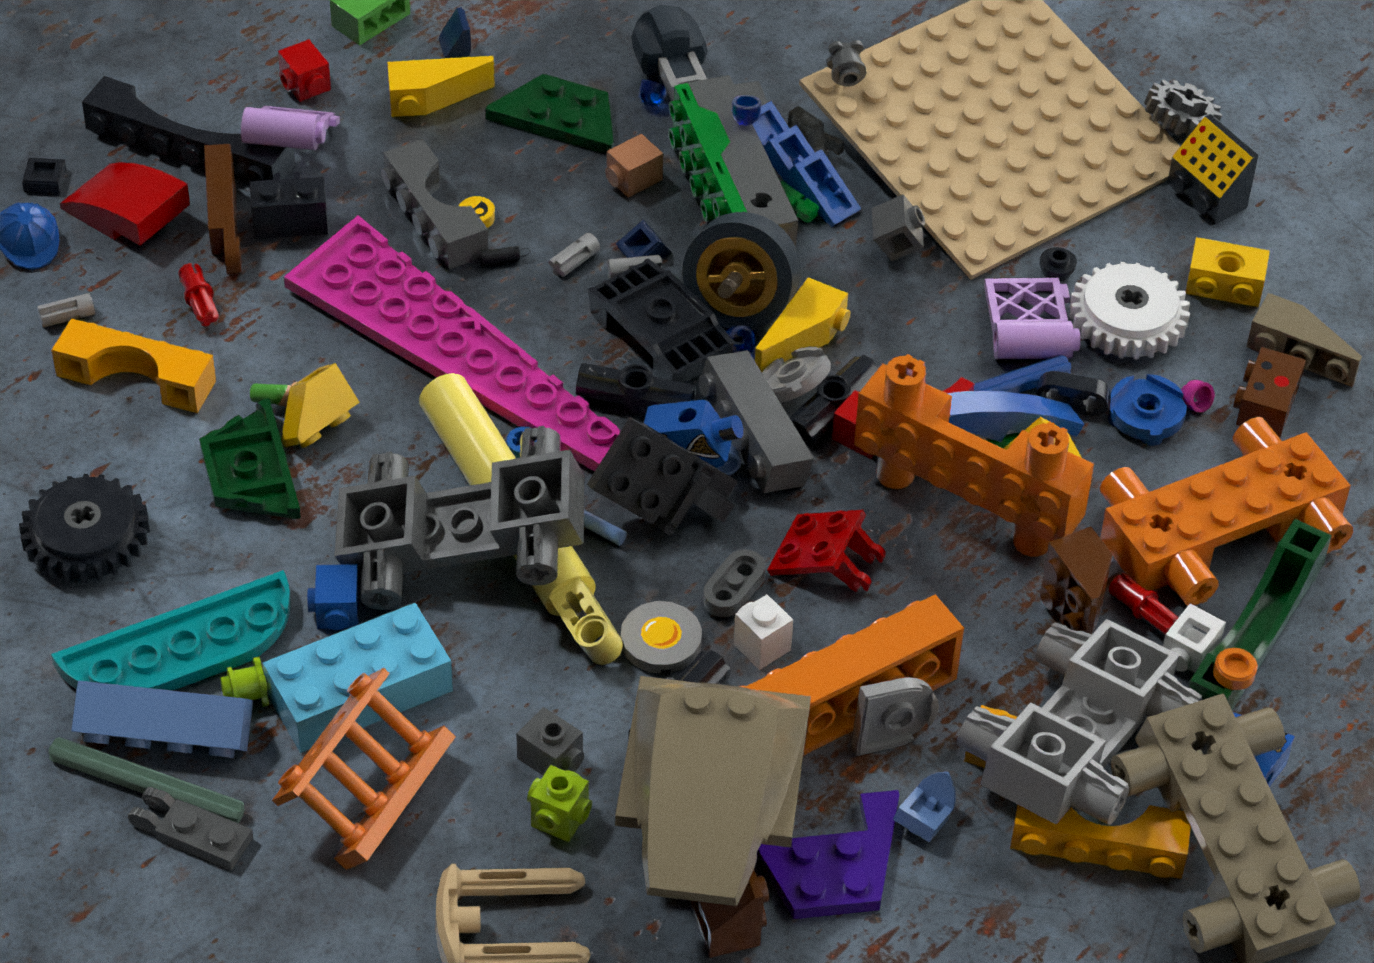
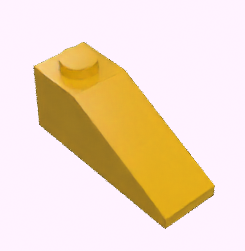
M494 56L387 62L391 117L427 115L495 87Z
M808 277L755 348V363L761 373L776 359L783 358L785 362L793 358L791 353L794 350L805 347L820 348L828 344L838 330L843 331L850 318V310H847L848 293Z

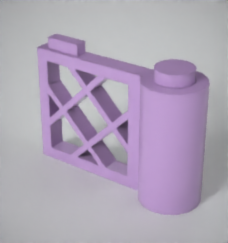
M263 106L262 108L246 107L241 122V140L243 143L316 150L318 143L324 144L326 129L340 124V116H334L332 112Z
M1059 278L985 279L984 289L993 331V351L996 360L1051 359L1060 355L1071 359L1073 351H1079L1080 331L1079 328H1073L1072 321H1068L1064 304L1070 301L1067 284H1060ZM1051 291L1052 294L1044 299L1034 292ZM995 292H1009L1013 296L1006 299ZM1024 300L1034 305V307L1028 311L1018 304ZM1045 311L1057 319H1043L1039 315ZM1009 312L1018 317V319L1000 320V317Z

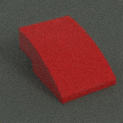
M118 162L106 166L59 204L60 209L113 240L123 235L136 244L142 245L190 205L188 183L152 167L136 163Z

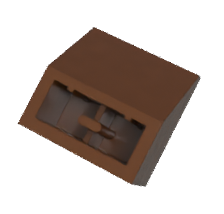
M1091 526L1049 542L1047 557L1044 562L1042 587L1040 588V597L1044 606L1049 610L1052 609L1062 625L1071 630L1083 631L1089 634L1095 632L1101 613L1113 555Z
M754 870L737 906L689 900L710 958L760 946L762 927L767 926V917L763 904L769 901V893L764 877H757Z

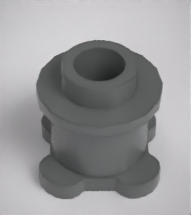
M854 40L850 43L835 41L828 46L830 57L826 59V63L832 69L831 77L836 84L850 87L858 84L865 78L867 71L860 57V53L864 50L861 41Z

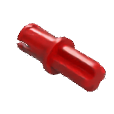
M192 263L183 265L178 271L179 279L185 289L184 299L186 304L192 307L196 319L200 321L202 326L207 327L210 323L217 322L219 317L212 299L214 291L206 283L201 266L195 263L194 272Z
M1127 573L1117 575L1109 586V593L1128 606L1136 619L1145 618L1165 635L1179 618L1158 601V595L1155 591L1146 590Z

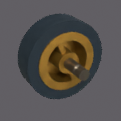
M734 212L722 215L711 221L692 241L684 257L682 275L684 285L715 314L721 327L746 331L763 327L782 313L798 289L801 265L793 241L779 225L758 214Z

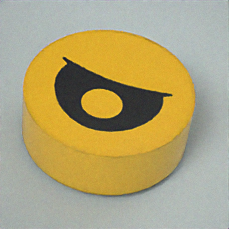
M473 196L464 199L459 204V206H472L487 228L494 223L495 207L489 199Z

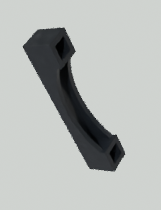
M103 76L82 101L86 129L186 162L190 165L205 169L204 145L230 144L235 179L250 184V181L274 180L275 173H280L281 180H283L295 167L294 148L243 143L241 134L211 132L177 123L156 113L142 103L136 96L135 86Z

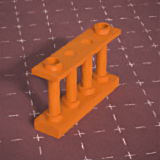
M385 668L370 675L362 673L350 684L347 692L350 694L349 698L299 765H293L282 775L278 781L281 789L272 799L277 806H280L300 797L342 837L340 842L343 844L334 859L346 870L369 860L456 737L444 725L430 732L426 730L420 732L377 691L390 674ZM366 705L375 711L409 744L407 749L410 753L404 761L398 762L355 721ZM344 735L387 774L385 779L388 781V784L382 792L376 793L333 752ZM321 766L364 805L363 811L366 814L360 823L353 824L309 783Z

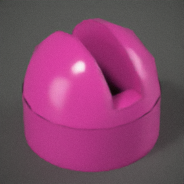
M1191 380L1181 389L1184 394L1183 401L1185 405L1193 411L1204 412L1211 407L1214 401L1215 392L1209 383Z

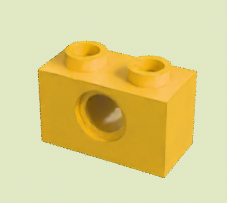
M1196 237L1185 291L1186 294L1259 307L1270 250Z

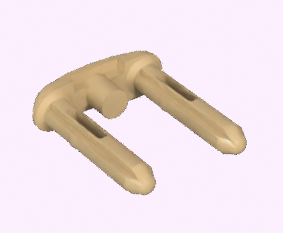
M451 864L441 875L436 899L435 931L442 963H587L590 959L589 949L576 942L463 944L459 941V933H480V906L458 907L457 899L460 896L571 894L583 888L585 884L584 875L571 868L460 870L456 864Z

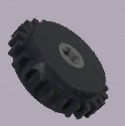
M88 474L78 478L68 476L67 480L63 482H52L53 487L48 490H39L40 498L38 500L30 499L28 501L30 510L22 511L23 522L19 523L23 551H26L30 563L36 562L39 572L48 568L49 576L52 579L60 575L68 583L72 579H79L81 583H86L88 579L94 578L101 581L103 576L110 573L115 576L118 574L120 567H130L132 565L131 556L140 557L142 555L140 545L148 544L147 533L150 532L147 506L142 504L140 494L133 495L131 485L121 488L118 478L109 481L102 474L98 477H89Z

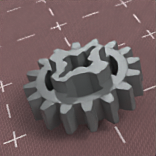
M1161 80L1160 84L1153 83L1144 101V104L1147 105L1145 111L1153 114L1151 119L1157 122L1161 121L1163 129L1170 128L1169 131L1176 135H1181L1183 132L1189 136L1208 114L1214 116L1218 121L1222 117V114L1219 113L1221 107L1213 104V97H1205L1203 95L1204 90H1196L1197 87L1189 83H1185L1182 86L1177 80H1173L1172 84L1165 80Z

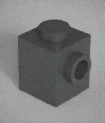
M904 194L872 208L873 240L891 261L924 248L922 226L925 225L924 215L917 205L913 206Z
M545 707L516 733L517 759L543 776L550 765L564 771L570 770L575 772L584 759L583 732Z

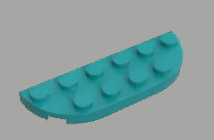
M284 570L52 653L53 665L59 675L75 689H77L78 681H88L171 691L227 671V667H238L253 660L254 657H259L268 650L285 629L291 608L290 590Z

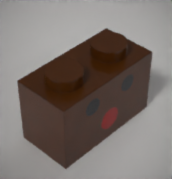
M1261 347L1257 360L1248 361L1243 377V382L1248 383L1247 386H1239L1235 396L1233 408L1239 409L1236 425L1241 426L1251 418L1262 417L1277 436L1281 438L1300 386L1306 360Z

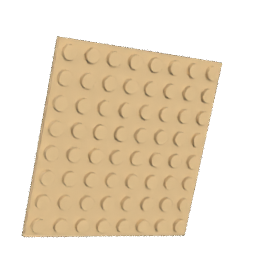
M970 0L863 50L860 53V57L866 66L867 73L865 78L854 86L847 87L836 84L832 80V69L829 67L804 77L799 81L802 89L897 197L904 194L913 206L917 205L921 209L925 218L924 227L970 280L1168 180L1172 156L1180 148L1179 144L1157 121L1151 119L1152 116L1145 111V108L1043 0Z

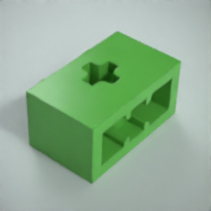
M330 0L331 25L360 46L410 14V0Z

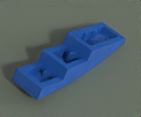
M772 101L748 113L773 168L788 185L805 196L804 200L809 198L818 204V215L826 223L834 227L861 210V207L823 150L814 152L797 125L789 128Z
M1004 391L947 393L952 396L949 423L965 431L1002 442L1009 430L1020 433L1039 417L1055 423L1060 428L1067 429L1068 434L1076 437L1085 425L1069 404L1036 395Z

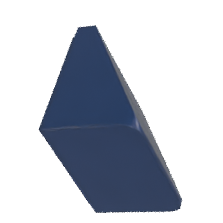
M462 7L456 8L439 35L444 58H461L471 54L470 27Z
M644 220L639 222L616 243L627 258L659 255L662 259L672 253L657 233Z

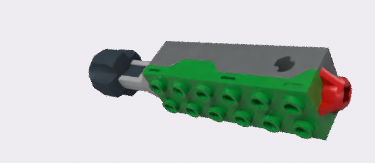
M659 4L644 12L636 22L631 35L634 53L643 74L649 76L656 75L660 84L665 85L670 96L669 110L673 127L668 130L669 141L672 149H678L679 162L683 173L688 172L690 176V187L693 196H699L704 221L711 222L722 215L734 212L758 214L779 225L789 235L796 247L798 219L730 75L707 79L701 65L705 62L708 49L697 22L686 11L677 6Z

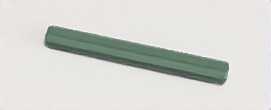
M57 737L49 747L48 753L51 761L140 793H144L148 787L157 788L167 792L175 800L178 799L238 824L244 815V803L240 800L76 742Z

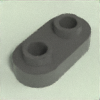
M747 549L731 553L704 586L703 604L706 610L718 617L735 615L748 602L765 579L766 565L763 557L757 552Z

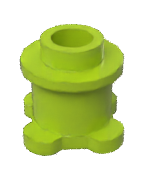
M260 657L253 658L254 666L237 670H232V667L226 668L227 676L220 677L223 696L249 700L260 699L262 707L269 706L267 683Z

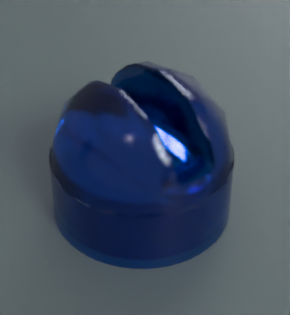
M641 79L639 87L641 102L651 107H657L662 104L667 95L665 85Z
M739 95L733 98L732 115L736 122L740 125L748 126L758 121L761 114V100L758 97Z
M740 325L726 330V333L732 340L736 337L743 338V344H734L732 353L747 350L751 353L753 351L756 339L749 327Z

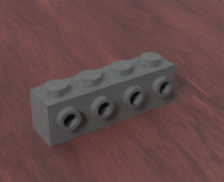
M749 351L707 357L703 372L699 377V389L702 395L707 397L720 418L737 415L743 424V436L740 439L732 440V444L739 451L747 465L750 476L756 480L762 492L768 493L805 486L814 457Z

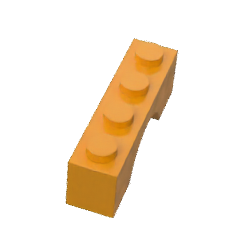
M72 318L51 350L57 377L93 385L101 378L114 373L135 372L143 374L155 381L160 387L162 404L194 413L199 412L216 383L214 360L211 354Z
M1017 804L1010 849L1021 850L1031 855L1043 854L1065 858L1071 862H1089L1106 865L1115 870L1129 869L1146 872L1160 878L1174 877L1181 879L1188 855L1191 826L1184 811L1177 810L1171 812L1169 808L1149 805L1139 818L1130 823L1119 826H1105L1086 820L1072 807L1057 824H1054Z

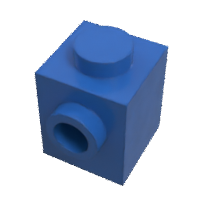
M357 564L316 565L315 588H308L307 603L308 613L316 612L317 629L340 630L358 625L359 581Z

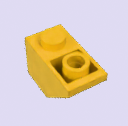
M336 363L317 368L290 387L281 437L284 447L300 444L302 448L313 444L322 437L319 432L327 425H330L332 428L346 421L351 416L349 410L360 403Z

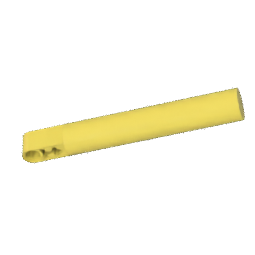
M451 373L439 376L423 389L419 398L420 407L469 485L491 482L493 462L516 459L462 375ZM572 546L558 548V576L556 580L546 585H532L547 611L552 615L561 616L572 636L588 657L596 664H609L615 661L621 654L623 648L622 639L594 597L595 581ZM584 610L587 615L580 618L579 613ZM600 636H602L600 640H598L597 642H595V640H596L597 638H599Z

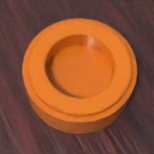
M1228 648L1217 655L1213 674L1217 682L1225 688L1242 690L1248 688L1254 682L1258 665L1254 656L1246 650Z

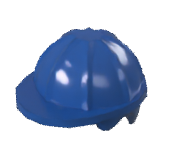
M17 202L1 211L0 251L5 258L16 267L27 270L41 269L49 265L57 256L59 248V229L55 217L49 210L37 203Z

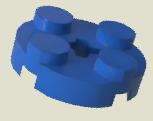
M1147 374L1146 379L1134 380V375L1120 380L1111 391L1108 421L1124 434L1139 439L1146 445H1159L1164 438L1171 437L1177 433L1184 423L1187 405L1183 401L1184 394L1175 383L1158 375ZM1150 404L1154 406V410H1145L1140 406L1147 407Z

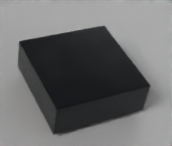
M29 158L22 181L23 191L60 194L66 172L65 160Z

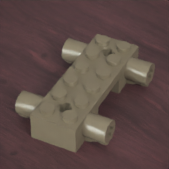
M1223 693L1147 717L1135 738L1139 748L1114 755L1111 759V770L1113 776H1117L1128 783L1129 793L1127 797L1158 787L1167 808L1171 812L1177 810L1184 811L1215 876V879L1207 889L1211 903L1186 910L1183 913V931L1190 942L1192 950L1194 949L1196 952L1202 953L1231 943L1240 963H1264L1322 943L1336 925L1329 910L1359 900L1360 884L1352 865L1344 859L1309 870L1267 784L1255 756L1280 749L1284 746V728L1277 713L1272 708L1267 707L1235 717Z

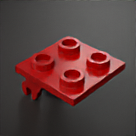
M863 509L797 514L767 571L770 576L830 572L844 582L851 590L858 592L860 586H862L864 591H868L872 583L870 577L866 573L859 571L844 551L848 546L870 564L873 563L875 556L878 562L882 563L886 556V551L881 545L874 543L862 529L861 524L866 517Z

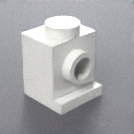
M1189 604L1166 633L1163 647L1180 655L1176 670L1186 671L1189 669L1195 673L1208 652L1221 643L1226 622ZM1195 626V627H1197V628H1199V629H1201V630L1207 632V634H1204V633H1202V632H1200V631H1198V630H1196V629H1194V628H1192V627Z

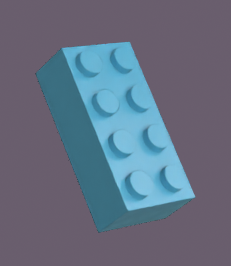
M416 603L263 662L268 697L300 753L309 750L349 698L350 694L347 692L350 684L362 673L370 675L382 668H385L390 673L377 691L399 712L453 691L451 659ZM366 705L355 721L363 728L383 719Z

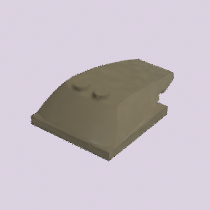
M640 676L615 813V826L642 829V861L647 895L737 906L754 870L757 851L760 845L791 847L811 696L754 690L723 684L695 683Z

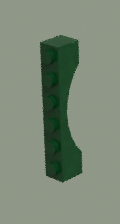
M1294 519L1279 542L1269 565L1240 617L1222 642L1212 651L1208 652L1191 678L1189 688L1202 695L1201 698L1203 700L1224 693L1231 709H1234L1246 688L1232 690L1225 688L1217 682L1213 674L1217 655L1228 648L1246 650L1256 659L1258 671L1321 571L1332 535Z

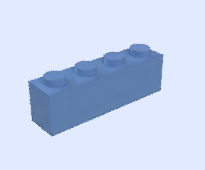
M78 681L71 731L84 733L83 742L109 744L110 736L126 738L125 746L151 749V741L168 743L167 751L192 753L193 745L209 747L210 756L234 758L235 750L247 751L253 700Z

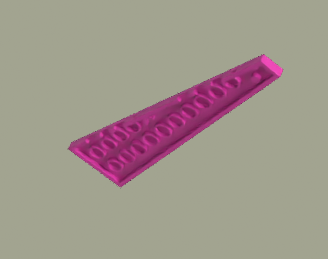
M358 215L284 276L285 288L433 376L439 377L451 373L462 375L482 405L517 426L531 428L545 426V428L557 431L561 438V451L570 450L576 461L593 471L597 469L620 433L619 428L606 417H599L589 409V403L581 396L574 397L565 390L560 379L555 375L548 376L538 367V361L473 308L466 306L452 291H444L436 284L435 277L427 271L422 273L412 265V260L403 251L400 253L396 252L388 245L387 238Z

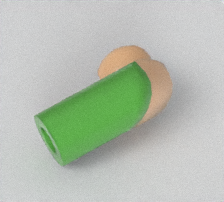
M297 382L291 385L255 383L250 388L251 401L258 403L263 399L269 398L271 404L287 407L289 389Z

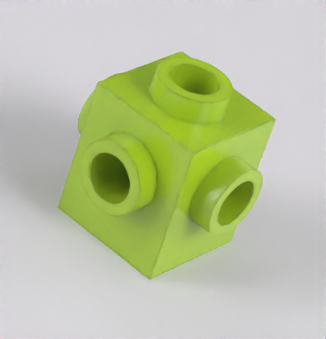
M552 765L549 766L542 779L536 778L533 781L527 795V801L530 802L531 826L567 842H570L580 824L585 823L592 809V800L589 799V781L583 779L576 772L564 771Z

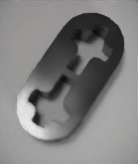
M1049 371L1041 375L1036 391V396L1067 403L1075 413L1087 416H1098L1105 413L1111 395V389L1101 380L1059 371Z

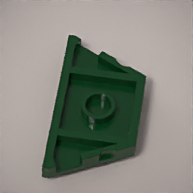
M542 74L490 103L485 108L486 120L603 154H607L608 150L614 148L609 94L603 90Z
M269 398L258 402V410L247 417L242 418L240 415H237L227 421L222 428L213 430L199 439L200 450L215 507L291 519L301 518L299 502Z

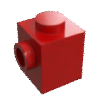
M310 39L278 51L281 83L285 90H291L299 102L331 90L329 63Z

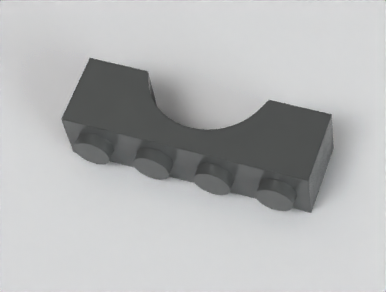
M420 139L383 152L384 168L381 169V177L387 189H393L402 211L409 212L416 231L420 235L424 234L428 239L433 255L436 258L440 257L448 270L480 259V255L477 254L488 250V229L472 206H451L441 203L431 196L440 188L439 160L426 142Z

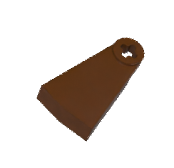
M204 145L208 231L212 255L225 254L227 275L242 274L240 237H237L236 184L231 145Z

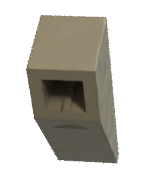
M1271 293L1267 294L1252 320L1246 346L1260 352L1261 347L1305 359L1304 369L1351 387L1355 384L1362 359L1358 352L1305 306Z

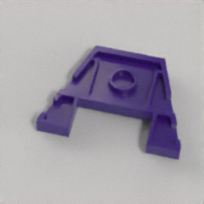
M898 790L860 794L859 804L865 831L792 838L791 847L760 845L757 857L761 859L767 869L769 880L793 919L880 910L895 825L893 818L899 803Z

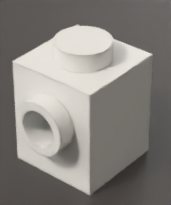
M766 594L755 602L745 604L735 614L733 645L761 670L791 651L793 619Z

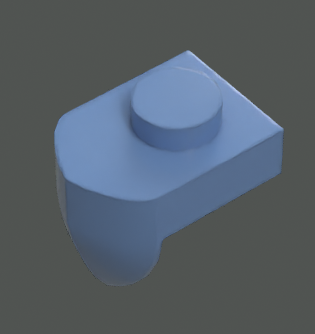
M939 772L924 778L899 806L893 820L907 828L911 833L930 842L949 820L955 806V787L949 772Z

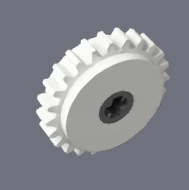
M1121 262L1117 265L1107 263L1106 267L1101 270L1097 267L1093 268L1092 276L1084 274L1081 283L1076 282L1074 292L1071 295L1069 317L1074 319L1073 328L1081 330L1080 338L1082 340L1089 339L1092 348L1099 347L1104 350V354L1108 355L1111 353L1118 355L1122 359L1124 357H1133L1135 360H1138L1139 357L1146 355L1149 358H1153L1154 353L1157 351L1165 354L1167 353L1168 345L1177 346L1178 339L1184 337L1185 330L1188 327L1190 302L1185 301V291H1177L1179 283L1177 281L1171 282L1167 278V273L1161 274L1155 270V267L1151 266L1149 268L1140 265V263L1126 264Z

